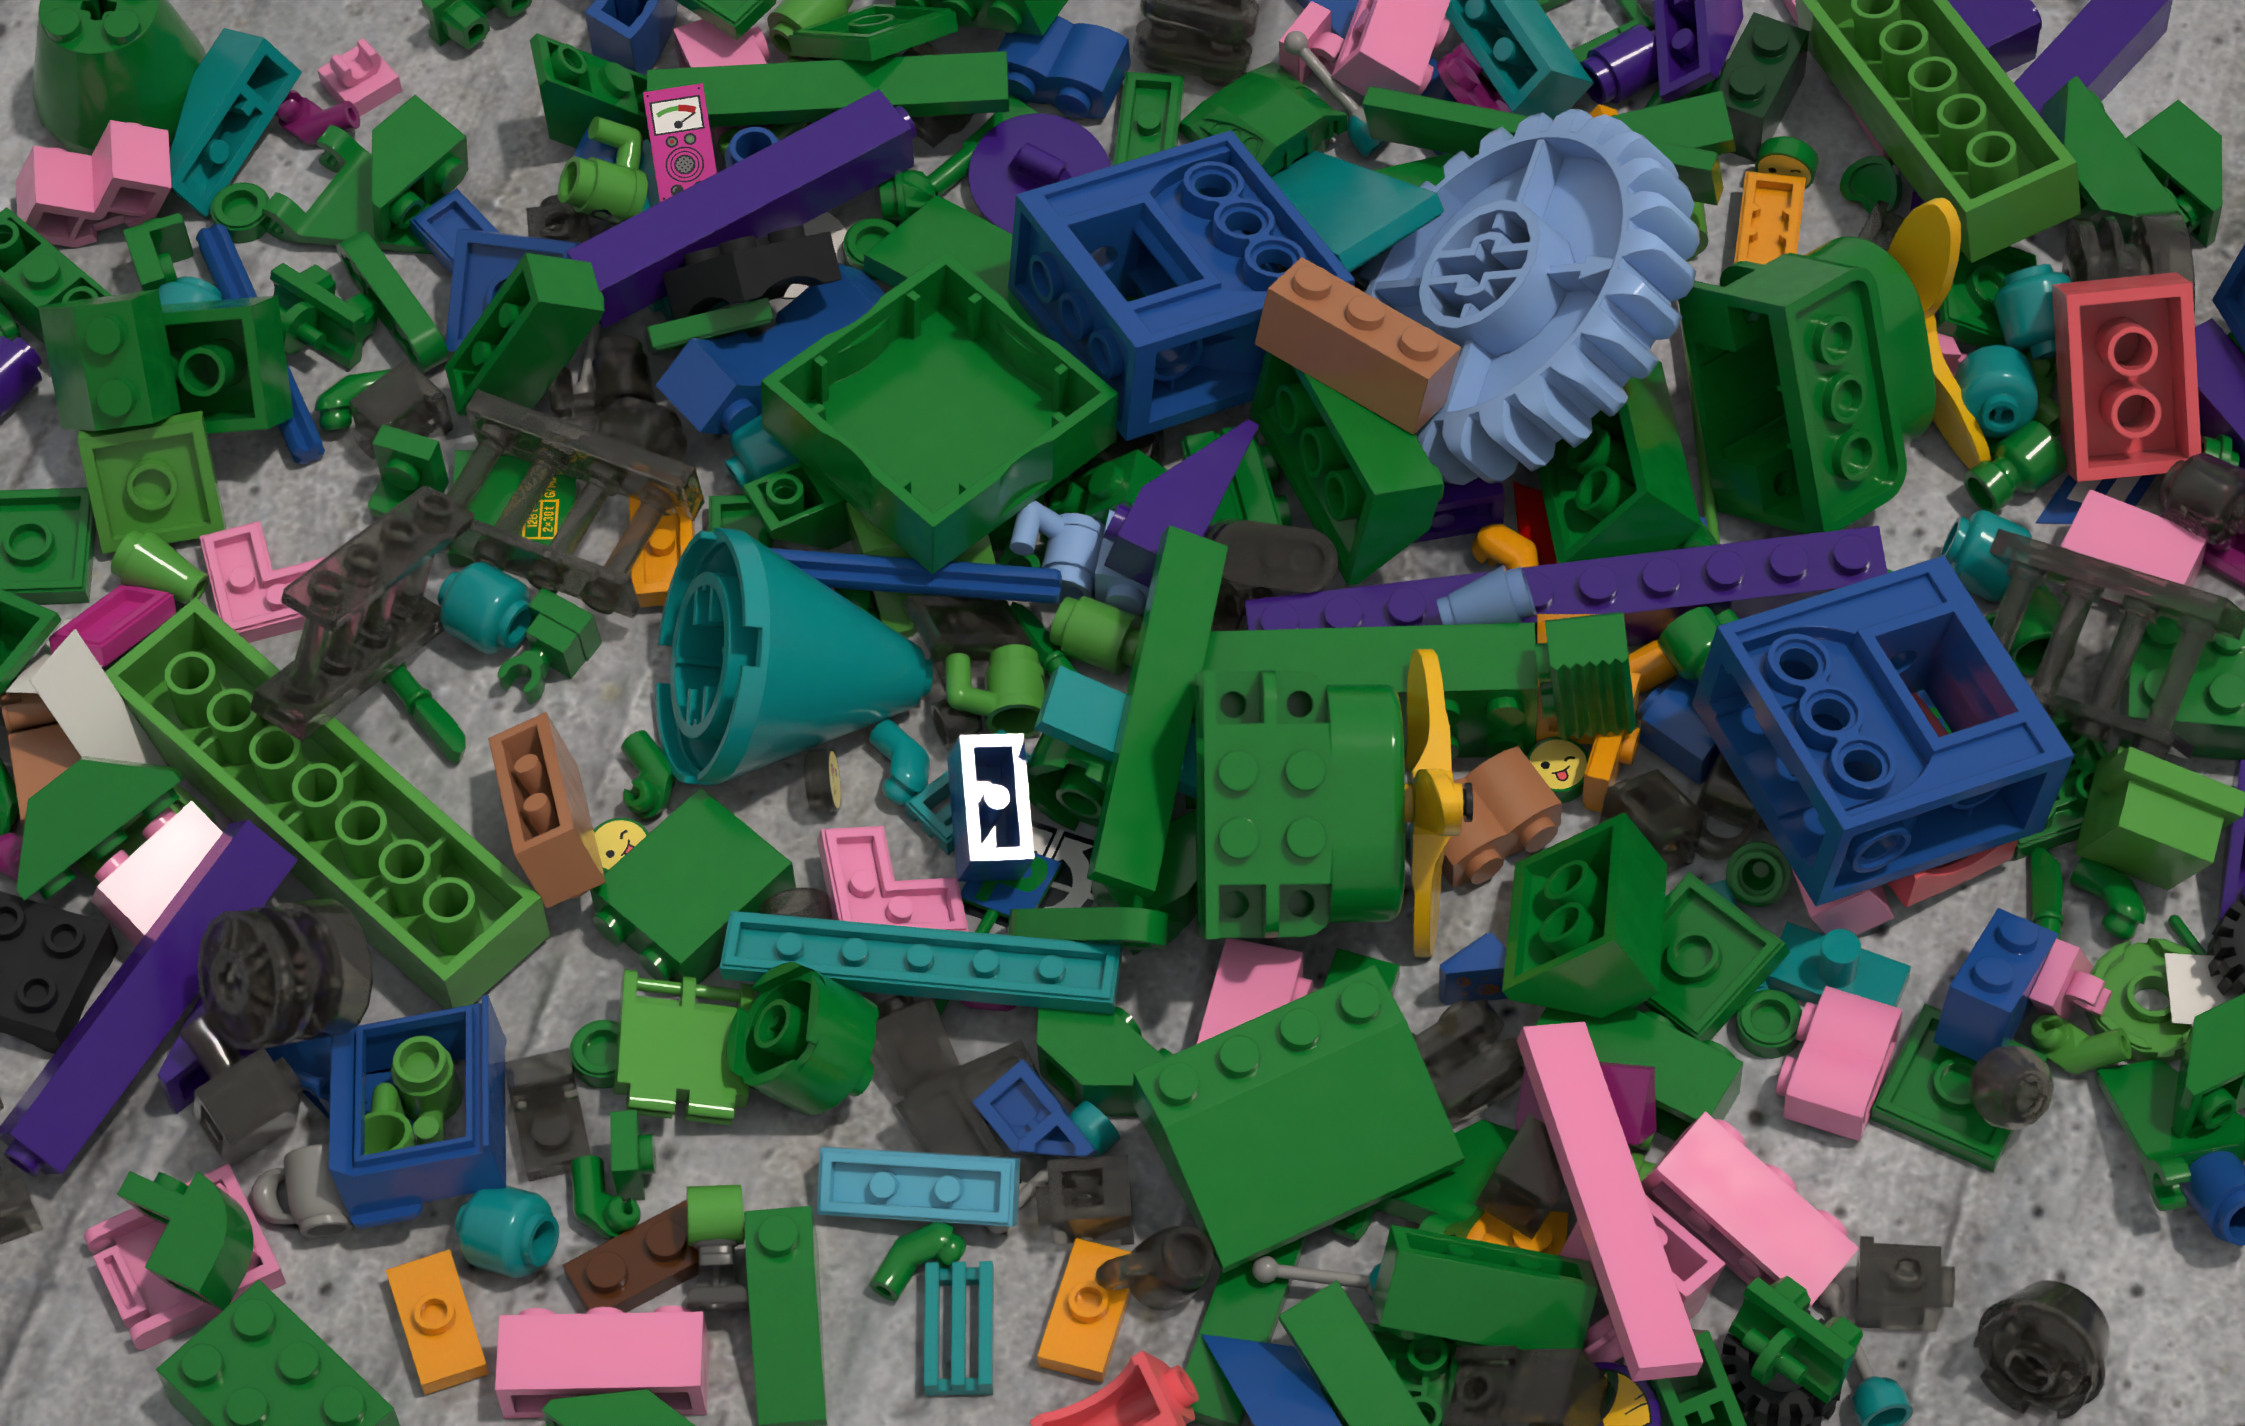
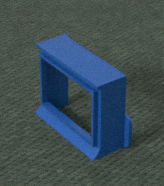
M483 995L482 1003L359 1026L332 1018L329 1171L354 1227L363 1229L412 1220L421 1214L423 1210L422 1203L474 1194L478 1190L506 1188L505 1046L507 1040L488 995ZM415 1036H428L436 1039L450 1053L452 1061L466 1059V1137L365 1155L366 1073L392 1068L393 1056L398 1046L405 1040Z

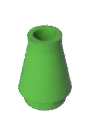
M137 529L131 530L118 546L110 568L111 573L121 578V584L169 592V594H174L175 601L181 602L184 605H187L195 597L200 600L209 581L208 574L193 566L152 530L145 534Z

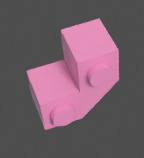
M110 120L92 156L69 152L61 148H46L33 145L16 179L17 216L50 244L73 248L98 241L97 231L122 223L131 228L156 218L171 190L168 130L142 126L133 122L125 123Z

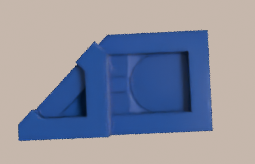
M1021 1059L972 1101L974 1106L1015 1154L1091 1158L1098 1152L1064 1106L1024 1059Z

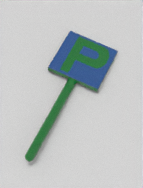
M1034 853V860L1021 880L967 881L961 890L962 901L986 910L975 932L989 934L999 915L1009 919L1011 909L1038 908L1059 873L1062 862ZM936 998L926 1014V1023L929 1025L936 1024L950 1000Z

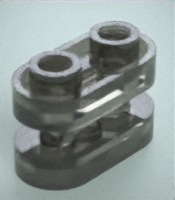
M1141 0L1140 12L1147 19L1140 21L1136 26L1133 52L1137 58L1143 61L1146 67L1154 71H1177L1201 77L1205 82L1212 85L1227 86L1249 72L1252 46L1246 39L1253 36L1256 32L1260 9L1259 4L1255 0Z
M1223 519L1208 527L1203 536L1228 546L1221 581L1312 593L1321 590L1331 582L1338 566V555L1332 541L1323 533L1312 529L1249 520Z
M1469 999L1457 1001L1443 1012L1437 1023L1418 1035L1412 1033L1453 1130L1500 1101L1522 1084L1525 1064L1517 1038H1508L1495 1043L1504 1028V1021L1484 999L1472 1002Z

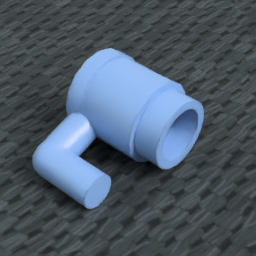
M1034 500L1017 513L1009 548L1018 555H1032L1038 531L1046 535L1048 541L1042 568L1057 569L1062 575L1060 599L1056 604L1060 605L1068 596L1077 600L1083 596L1091 598L1092 590L1095 589V570L1106 526L1101 521L1088 515L1079 513L1059 515Z

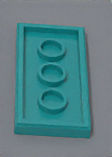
M1316 150L1271 177L1349 273L1445 212L1436 192ZM1245 231L1247 235L1253 234L1251 232Z

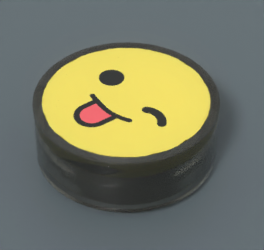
M833 748L809 750L804 759V780L810 809L815 814L838 812L841 807V780L836 753Z

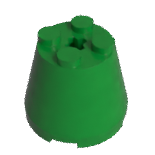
M41 0L38 12L32 88L34 104L42 127H45L58 142L65 145L69 152L91 156L110 120L125 123L133 122L142 126L168 130L170 143L174 140L194 72L206 56L205 50L198 38L168 0Z

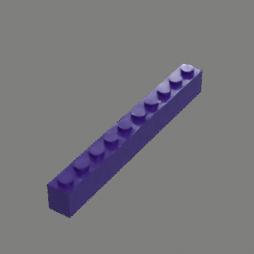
M1879 526L1523 567L1522 569L1535 605L1536 616L1523 619L1522 622H1535L1536 637L1537 614H1606L1623 612L1627 646L1648 644L1659 639L1665 628L1676 618L1697 607L1706 606L1715 615L1731 609L1739 619L1886 574L1888 572ZM1489 572L1245 600L1247 630L1443 625L1437 606V599L1448 596L1449 593Z

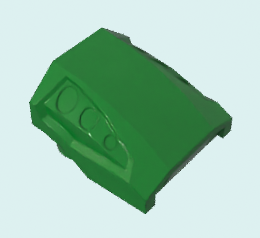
M1271 62L1247 72L1201 102L1179 122L1180 132L1190 142L1232 130L1267 174L1272 177L1282 171L1283 167L1288 168L1291 166L1292 161L1295 159L1300 160L1314 150L1324 153L1329 146V140L1334 137V133L1339 136L1347 130V114L1343 111L1333 110L1306 85L1296 80L1283 66Z

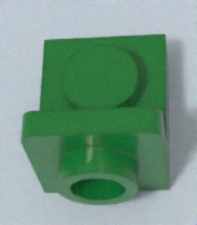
M179 213L163 218H153L140 225L123 230L142 291L156 290L165 283L176 282L178 278L173 263L189 259L194 255L183 217Z
M382 424L372 443L381 479L368 502L369 512L372 516L423 530L430 521L449 484L440 443L438 440Z

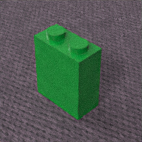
M701 787L604 874L606 883L590 889L595 910L593 922L606 939L617 946L624 942L638 954V959L643 968L655 980L681 982L682 976L695 977L696 984L698 985L720 966L730 911L776 915L797 895L792 862Z

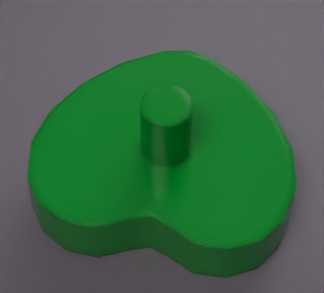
M1868 156L1857 160L1846 169L1840 181V192L1848 201L1861 202L1867 213L1872 216L1887 217L1898 208L1902 198L1903 184L1901 174L1891 158L1886 156Z

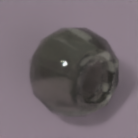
M2009 1045L1996 1047L1980 1058L1973 1067L1968 1091L1974 1110L1989 1125L2007 1130H2016L2033 1125L2048 1110L2053 1095L2054 1082L2048 1065L2033 1050Z

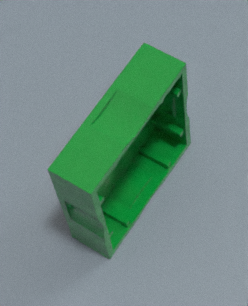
M946 251L881 296L878 302L862 317L846 327L825 335L762 379V429L933 575L1028 504L1113 444L1117 439L1119 393L1058 342L1045 337L1027 325L1014 312L1007 300Z

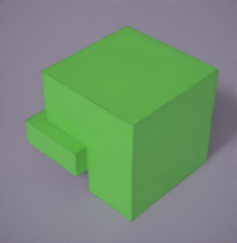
M2119 746L2097 761L2074 854L2099 862L2162 889L2170 890L2214 863L2221 830L2243 817L2245 792L2133 747L2126 749Z

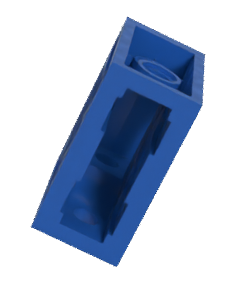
M1232 130L1016 194L1008 288L1047 338L1058 342L1119 393L1117 430L1125 441L1253 401L1266 350L1255 345L1268 288L1285 273L1275 263L1289 269L1303 257L1352 286L1355 284V279ZM1245 231L1251 232L1253 234L1247 235ZM1133 295L1135 296L1136 300L1127 302L1125 299Z
M1945 556L1717 626L1692 706L1815 906H1820L2042 832L2074 757V753ZM1921 690L1926 691L1951 730V734L1938 737L1912 696V693Z

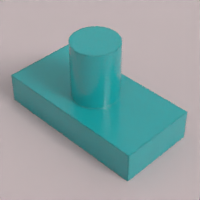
M1787 921L1780 939L1786 943L1790 953L1766 978L1765 981L1768 989L1778 990L1794 999L1818 1005L1825 987L1828 986L1887 1005L1898 1006L1909 980L1910 965L1861 948L1859 938L1849 930L1835 929L1824 935Z

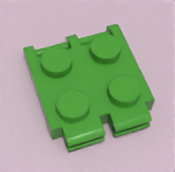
M624 969L620 990L613 1094L627 1095L626 1111L637 1110L638 1115L672 1119L676 1101L686 1102V1121L731 1126L735 1107L745 1108L749 1098V1086L743 1083L740 1076L732 1073L728 1065L727 1039L732 1020L738 1008L741 1007L749 1011L754 1002L755 990L751 989L754 984L741 983L739 989L698 985L696 984L695 977L682 976L681 982L638 978L637 971ZM645 991L679 995V1000L636 996V992ZM695 997L737 1002V1007L696 1003Z

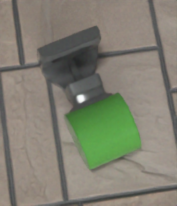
M741 1185L687 1186L688 1246H693V1248L698 1250L699 1261L698 1279L694 1286L687 1291L686 1308L692 1312L748 1310V1289L745 1286L739 1285L733 1276L732 1249L744 1244L745 1241Z

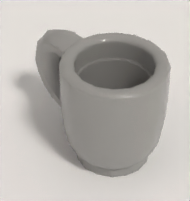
M315 1144L292 1150L284 1156V1168L265 1171L257 1178L252 1187L251 1201L255 1211L262 1219L272 1224H297L300 1234L309 1238L339 1236L353 1229L350 1216L329 1171V1144ZM285 1181L290 1213L285 1212L278 1203L277 1188L279 1183Z

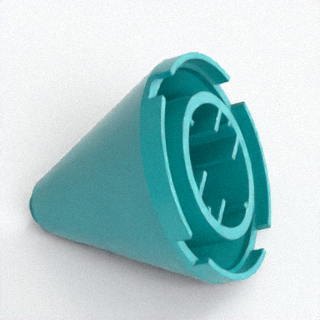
M714 527V532L700 531L692 538L679 559L666 596L657 644L659 646L672 647L670 684L655 683V710L659 740L671 772L679 781L708 786L722 784L910 710L917 706L921 697H926L929 694L933 681V668L930 660L925 659L924 652L920 646L744 531Z

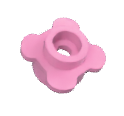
M1609 1313L1588 1327L1584 1341L1586 1345L1582 1349L1580 1359L1586 1356L1590 1363H1613L1624 1356Z

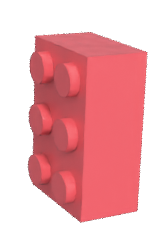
M2177 272L2052 284L2061 447L2067 458L2065 472L2075 481L2082 482L2202 470L2193 283Z

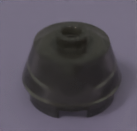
M2043 1280L2034 1282L1995 1303L1982 1315L1978 1326V1335L1973 1343V1348H1979V1354L1986 1367L1980 1376L1981 1380L1995 1397L2019 1413L2024 1414L2029 1406H2033L2045 1411H2057V1419L2068 1418L2077 1413L2082 1406L2094 1400L2102 1390L2106 1373L2110 1329L2107 1319L2099 1306L2079 1289L2058 1281Z

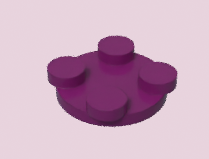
M1460 43L1452 53L1446 54L1437 63L1439 75L1457 103L1513 113L1497 89L1481 74L1484 70L1465 43Z

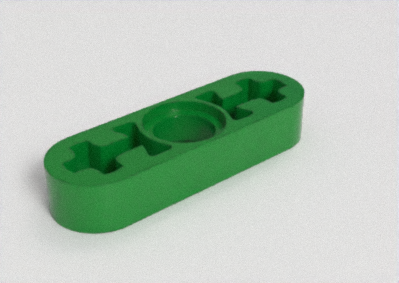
M363 230L336 245L337 252L350 279L360 293L377 302L379 307L378 318L414 368L420 374H424L450 359L449 352L438 328L370 234Z
M1134 907L1011 909L1008 935L1121 945L1122 950L1164 949L1166 947L1169 914L1157 910Z

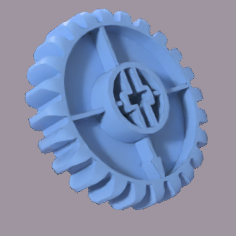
M1569 109L1552 120L1542 112L1530 115L1521 121L1514 136L1503 126L1488 133L1480 142L1479 154L1473 158L1461 150L1443 166L1445 178L1438 185L1434 186L1429 181H1425L1419 186L1436 192L1445 212L1385 250L1383 254H1379L1364 263L1358 275L1368 285L1365 293L1461 347L1446 404L1416 432L1418 441L1432 464L1439 468L1443 481L1446 483L1465 485L1478 476L1489 484L1502 482L1515 472L1518 461L1531 472L1545 466L1554 457L1555 443L1561 439L1565 440L1573 448L1581 444L1593 431L1591 418L1601 410L1609 417L1614 416L1626 404L1628 396L1623 386L1631 377L1643 380L1650 375L1658 363V357L1650 351L1655 340L1669 339L1676 332L1683 317L1671 307V303L1687 296L1694 285L1697 272L1685 261L1694 255L1700 243L1699 229L1690 219L1695 205L1688 187L1678 179L1679 174L1670 159L1646 137L1632 131L1621 120L1605 114L1593 118L1588 112L1583 110Z

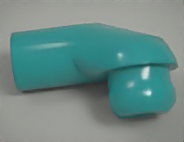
M886 718L872 730L869 742L891 761L889 768L891 775L885 779L882 785L884 795L895 804L903 807L909 799L917 793H921L928 785L930 758L921 745L890 718Z

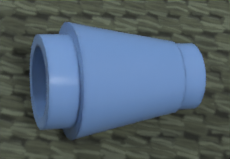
M1502 565L1449 593L1448 596L1437 599V606L1443 625L1523 623V619L1536 616L1531 591L1521 566L1506 570L1505 566Z

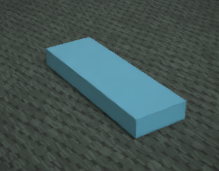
M820 1147L817 1214L1016 1226L1018 1225L1021 1158Z

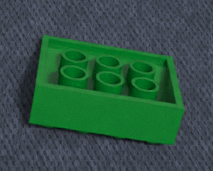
M1375 965L1133 1072V1107L1223 1273L1456 1168L1465 1162L1463 1152L1408 1023Z

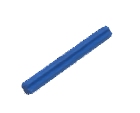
M216 223L210 228H202L197 233L196 240L215 286L222 294V300L257 297L227 228L222 224ZM287 363L294 417L278 424V427L293 461L299 465H306L310 461L321 459L325 449Z
M770 548L829 588L1049 604L1058 602L1061 594L1062 575L1059 570L1053 568L951 561L932 575L914 558Z

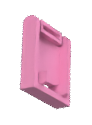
M229 1163L204 1174L205 1177L242 1206L252 1226L254 1240L252 1259L247 1273L231 1303L258 1280L264 1283L270 1290L286 1284L281 1268ZM133 1207L92 1226L83 1236L89 1251L95 1254L93 1259L124 1325L127 1328H131L129 1335L135 1348L144 1350L216 1317L222 1310L170 1287L145 1268L167 1225L143 1215Z

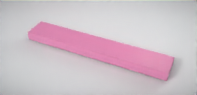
M1574 1022L1524 1026L1517 1038V1043L1632 1382L1697 1375L1703 1364V1359L1586 1023Z

